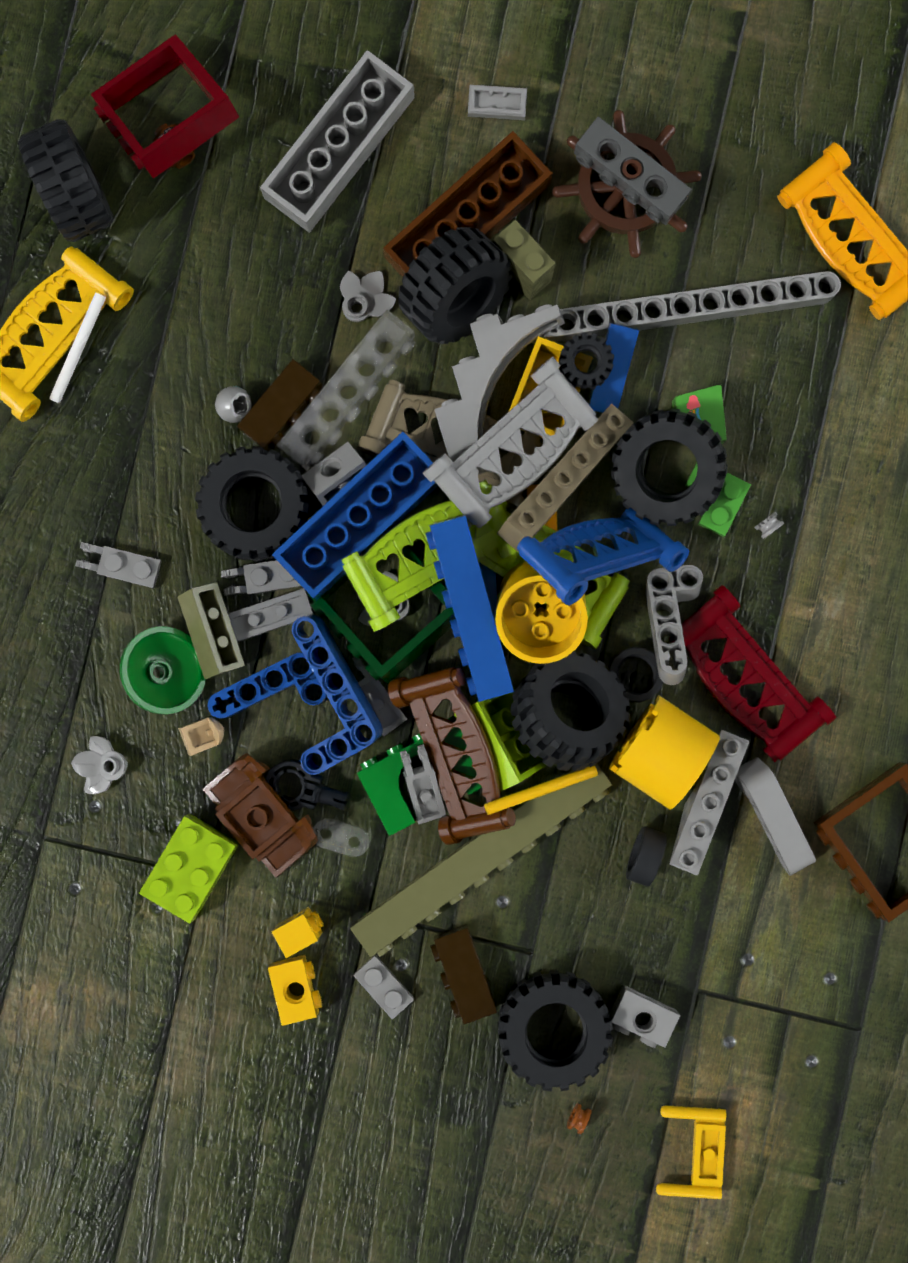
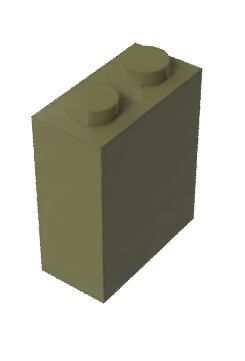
M516 220L493 239V243L510 260L512 269L511 281L529 300H532L552 281L556 263Z

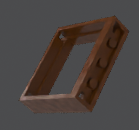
M900 762L814 822L819 829L816 833L820 837V841L825 846L829 844L836 853L832 856L841 870L847 869L852 876L849 882L859 895L864 893L869 900V903L866 904L869 911L874 914L876 919L880 917L887 922H891L908 910V893L888 906L833 826L897 781L908 794V764Z

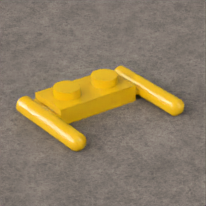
M662 1106L660 1113L664 1118L695 1120L691 1173L692 1185L658 1183L656 1186L657 1194L662 1196L721 1199L726 1109Z

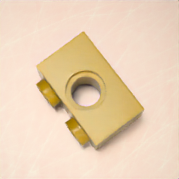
M307 907L278 923L272 930V934L285 958H288L317 942L323 933L321 928L324 924L317 911L311 912L310 908Z
M301 955L271 963L268 971L281 1025L284 1026L316 1018L319 1013L318 1008L322 1007V1000L319 990L314 991L311 979H315V972L312 961L307 962L306 956ZM293 982L300 983L304 988V994L300 996L293 995L289 991V984Z

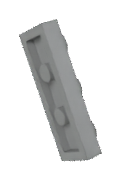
M303 588L229 613L228 616L236 640L240 642L293 624L296 619L311 614L314 615L310 606L307 592Z

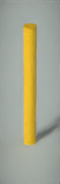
M594 765L592 767L588 766L583 770L574 771L484 804L486 813L490 815L598 776V772Z

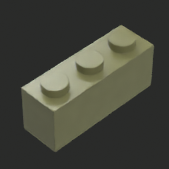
M215 582L192 588L177 596L204 679L219 676L245 666L218 583Z

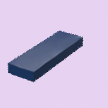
M609 323L605 344L607 346L610 344L612 348L611 354H614V365L605 382L591 390L588 404L594 411L603 413L611 404L618 409L639 334L638 329Z

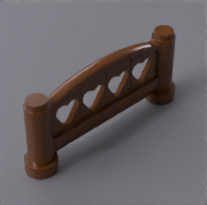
M456 667L410 679L407 677L392 679L388 685L389 698L395 707H411L430 763L434 768L439 788L449 815L442 816L438 822L439 836L446 845L460 843L463 838L506 830L514 826L516 822L515 813L511 808L488 815L484 805L464 797L473 783L481 785L482 795L486 798V803L501 798V790L495 758L487 735L474 709L461 691V686L466 683L465 673L461 668ZM444 699H448L452 703V711L457 717L455 722L437 716L434 713ZM454 727L461 729L462 739L467 745L466 749L445 743V738ZM464 755L471 757L472 767L477 773L476 777H471L454 769Z

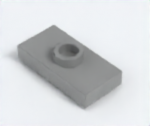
M470 85L468 117L525 120L527 88Z

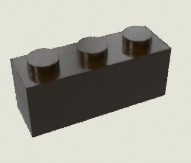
M292 359L237 427L264 450L277 449L285 438L283 433L289 426L295 427L302 419L304 414L301 412L308 403L313 405L321 396V382Z
M465 924L435 935V944L430 945L435 961L442 962L445 972L440 973L445 990L451 989L455 1000L450 1001L455 1018L461 1017L463 1025L497 1013V1007L468 925Z

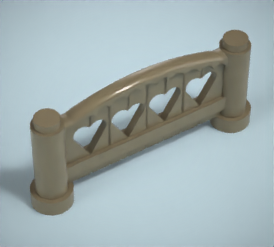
M389 380V383L384 387L365 436H361L357 448L368 455L376 457L399 434L404 432L432 462L436 461L444 453L448 456L444 440L435 445L431 422L437 419L434 409L442 407L441 404L448 399L407 394L404 391L406 387L404 384L395 380ZM412 408L417 414L425 413L428 416V420L415 431L408 434L404 412ZM487 414L485 416L483 434L498 422ZM525 431L524 435L521 436L523 450L527 455H532L534 448L541 446V436ZM508 452L500 458L502 471L505 474H511L514 466L521 465V456ZM488 471L478 475L479 482L486 479L488 484L492 486L500 484V476L496 473ZM523 491L507 500L508 504L506 507L516 510L524 501Z

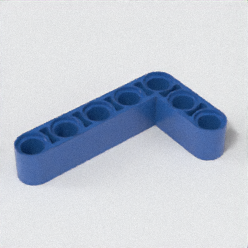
M311 614L294 621L292 634L345 728L302 754L300 762L302 769L310 775H316L376 742L383 733V727L321 617ZM306 621L313 625L314 632L312 636L304 632ZM320 647L325 648L328 652L326 662L322 661L318 656ZM334 673H338L342 677V687L334 685L332 681ZM348 699H352L357 703L356 713L348 710ZM362 725L370 727L372 731L371 739L365 738L362 735ZM337 739H342L347 744L346 753L341 752L337 748ZM313 753H317L321 756V766H318L313 762Z

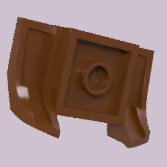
M245 753L202 789L216 805L217 813L215 815L252 859L256 858L258 861H262L277 878L318 842L317 833L313 830L312 820L307 814L301 820H298L262 777L270 768L263 762H258L253 756Z

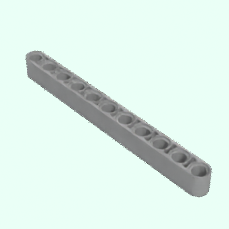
M825 271L560 309L563 319L571 320L574 328L568 331L563 330L559 326L542 334L540 337L552 342L571 340L573 336H581L582 333L586 332L590 336L592 333L597 334V336H604L607 334L610 322L638 330H646L822 305L828 303L839 292L841 282L835 273ZM820 282L826 283L830 287L829 294L821 292L818 286ZM790 287L799 288L802 297H794L790 293ZM761 291H769L773 295V301H765L761 297ZM732 296H742L745 300V305H736L732 300ZM712 299L716 303V309H707L703 304V300ZM674 304H685L688 308V313H678L674 308ZM654 307L659 311L660 316L651 318L646 314L645 309ZM626 311L630 314L631 320L629 322H622L617 318L616 313ZM591 315H597L602 319L603 324L592 326L587 318Z

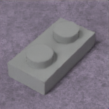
M376 954L353 974L356 980L392 1020L414 1001L412 994Z

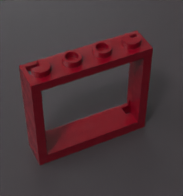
M176 34L91 94L97 103L93 109L102 122L105 123L109 120L105 125L115 139L121 136L118 142L128 155L133 152L134 154L130 157L139 170L144 167L153 179L239 118L229 97ZM181 64L211 102L143 149L115 111Z

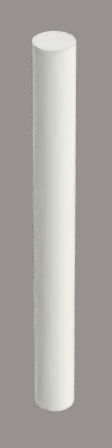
M95 292L49 397L54 402L60 403L104 304L106 299L104 295Z

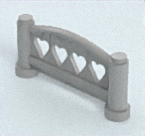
M554 357L548 359L531 375L538 386L454 462L444 453L423 472L430 482L435 481L462 514L466 516L468 521L472 525H476L478 529L492 518L489 514L492 507L521 493L547 472L564 452L578 428L582 427L586 431L599 420L595 416L596 412L559 370L561 365ZM542 410L560 415L564 419L563 427H557L555 434L552 436L546 434L544 430ZM520 429L538 434L543 438L542 446L535 447L532 455H527L523 450ZM499 449L518 454L522 458L521 465L514 466L512 473L509 475L502 471ZM477 468L496 473L500 476V484L492 486L489 494H484L480 490Z

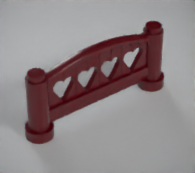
M721 585L713 592L714 596L681 624L685 649L710 694L735 721L766 743L767 746L763 751L775 763L785 758L824 724L830 725L837 717L819 696L809 703L732 615L741 605L731 592ZM672 637L667 638L670 641V643L675 642V640ZM727 638L721 659L718 662H712L709 659V653L702 651V642L705 640ZM746 660L740 681L735 685L728 681V675H723L720 672V666L725 662ZM765 682L759 704L755 707L749 706L747 698L742 697L739 693L740 687L742 685ZM784 705L778 726L775 729L768 728L766 720H762L759 717V710L762 707Z

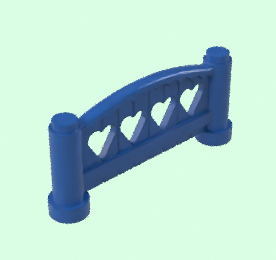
M631 507L622 513L621 518H604L576 523L556 531L542 542L527 536L517 546L519 555L556 589V596L566 605L574 604L585 594L588 588V580L659 559V563L667 571L673 572L682 566L689 555V549L681 542H674L655 524H650L651 521L648 518L644 517L641 520L636 517V511ZM622 532H628L633 536L635 543L618 537L616 534L621 535ZM602 538H608L613 542L615 550L595 540L601 541ZM581 544H588L593 548L595 556L579 550L575 546L580 547ZM560 550H567L572 554L574 562L562 558L553 552L560 553Z

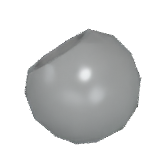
M229 386L218 393L215 407L221 419L230 423H237L242 421L251 410L252 403L249 394L244 389L237 386Z

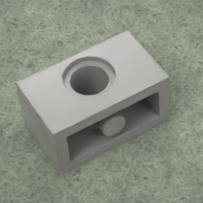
M347 442L304 473L302 477L324 506L366 466V463L351 444Z
M623 985L609 1016L612 1023H614L613 1028L625 1035L633 1032L641 1036L639 1040L652 1048H656L657 1044L665 1048L680 1014L676 1009ZM641 1012L650 1014V1020L645 1025L635 1023L636 1016Z

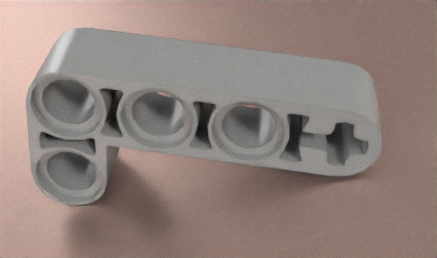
M693 565L680 566L673 572H669L665 568L654 569L647 578L646 600L658 675L663 683L668 685L679 684L686 673L687 655L678 602L694 600L701 591L703 574L698 567ZM691 580L695 585L687 586L682 581ZM656 583L664 584L666 588L657 589L653 585ZM667 610L671 614L669 616H661L657 611ZM669 636L672 637L675 640V642L667 644L663 642L661 638ZM670 657H673V666L677 670H672V667L668 666Z
M758 757L741 765L735 782L749 799L779 861L788 875L791 876L816 862L815 856L770 768Z

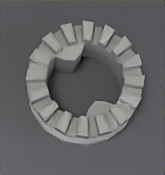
M776 512L754 527L756 530H761V537L763 539L784 524L783 521L777 519L778 514Z

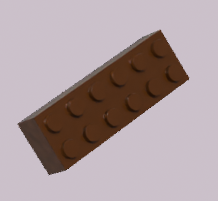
M512 131L384 246V258L403 277L404 273L409 271V265L413 259L416 260L420 255L419 252L424 247L432 244V240L436 237H442L446 231L456 230L458 227H471L480 230L491 239L551 185L553 173Z

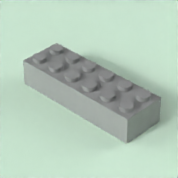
M367 50L261 185L260 189L264 199L310 233L413 101L414 85Z

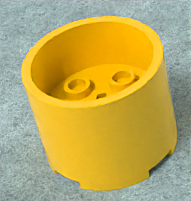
M526 561L515 565L504 576L497 596L496 628L504 646L522 660L545 664L567 657L580 645L586 633L588 623L585 594L574 604L566 605L556 596V589ZM539 602L542 605L546 602L547 608L545 610L542 607L536 609V603Z
M658 695L655 700L656 704L650 703L627 735V739L621 748L623 750L621 753L619 751L616 753L609 769L671 810L684 798L705 769L718 745L720 735Z

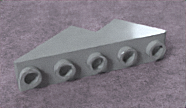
M724 730L720 731L718 745L705 769L697 779L695 789L684 805L669 863L694 875L699 874L749 744V740Z

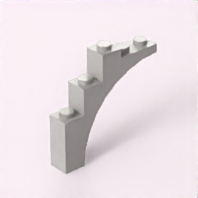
M547 304L540 306L535 310V313L526 316L523 314L510 317L507 323L504 324L498 314H484L478 317L476 322L470 323L480 357H465L459 361V364L452 366L462 400L450 399L444 401L441 404L442 407L434 409L448 456L453 462L483 435L489 400L496 383L509 363L528 344L537 339L538 336L540 337L542 334L565 324L558 305L552 306ZM477 468L478 475L488 472Z

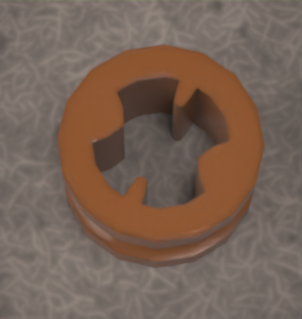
M577 1103L570 1114L567 1128L570 1130L575 1128L577 1133L581 1135L590 1119L591 1109L586 1108L584 1110L581 1108V1104Z

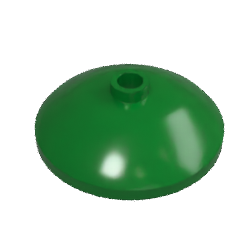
M158 626L144 630L130 640L121 657L120 677L122 685L130 699L148 712L160 715L180 712L191 706L203 691L206 680L204 679L191 637L181 630L167 626ZM154 668H157L160 671L159 678H156L154 676Z

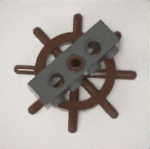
M616 110L613 114L614 128L598 116L580 139L574 135L567 138V145L574 150L576 159L581 164L578 184L556 186L553 188L552 194L556 198L579 196L584 211L591 219L578 236L580 243L585 244L589 242L601 227L613 233L627 234L630 256L638 258L641 255L640 232L650 229L660 221L664 225L669 224L680 233L687 230V223L678 217L676 212L688 199L692 190L685 183L700 181L702 174L698 170L676 172L672 158L664 149V146L676 132L674 125H667L658 137L653 140L642 134L627 132L624 112ZM608 153H613L615 158L612 160H605L603 156L607 155ZM593 169L600 174L599 177L602 181L590 182ZM656 187L661 192V195L653 197L646 189ZM613 192L602 207L599 206L593 196L596 193ZM621 200L624 203L625 218L611 215ZM637 203L646 210L645 215L637 217Z

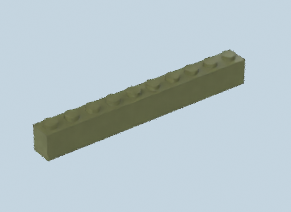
M598 764L594 765L598 776L521 803L512 809L516 817L514 826L506 830L473 837L352 923L350 929L370 957L376 953L379 957L384 955L394 947L391 942L400 936L404 940L418 930L415 925L424 919L430 922L442 913L439 909L447 902H450L451 905L457 903L466 895L464 890L471 885H474L475 888L479 887L490 878L488 873L498 868L501 871L514 861L512 856L520 850L525 854L538 844L536 839L545 833L548 837L562 827L560 825L562 820L568 816L572 820L586 810L583 805L593 799L596 803L608 795L610 792L607 788L612 784ZM571 767L568 771L564 772L560 776L572 773L575 770H572Z

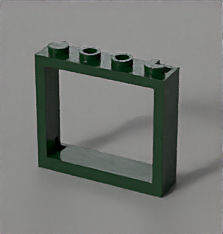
M404 546L402 549L403 556L424 567V564L408 546ZM347 574L341 577L317 601L310 596L314 601L310 605L321 618L326 615L332 621L328 627L339 639L345 636L350 642L347 646L348 650L357 660L363 657L368 662L365 669L376 681L381 677L387 684L451 628L450 620L455 619L452 607L445 609L382 665L325 601L349 579ZM439 581L428 587V589L445 606L442 591L447 589Z

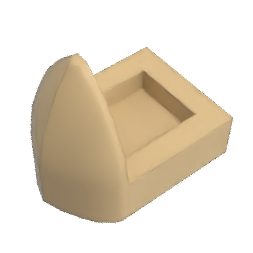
M206 717L178 728L189 756L221 744L224 737L223 725L212 717Z

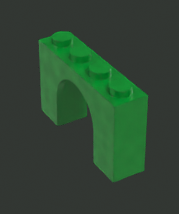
M454 716L448 718L450 721H456ZM454 727L444 740L445 743L461 749H466L467 747L466 742L462 739V731L458 727ZM420 733L412 737L414 743L405 748L400 743L386 751L387 757L378 761L375 756L360 764L362 770L357 772L389 836L416 823V819L400 788V774L403 768L400 752L406 750L410 759L418 755L417 746L424 744ZM464 755L454 767L456 771L471 777H476L477 775L476 770L472 767V759L468 755ZM473 783L467 794L469 795L481 789V785Z

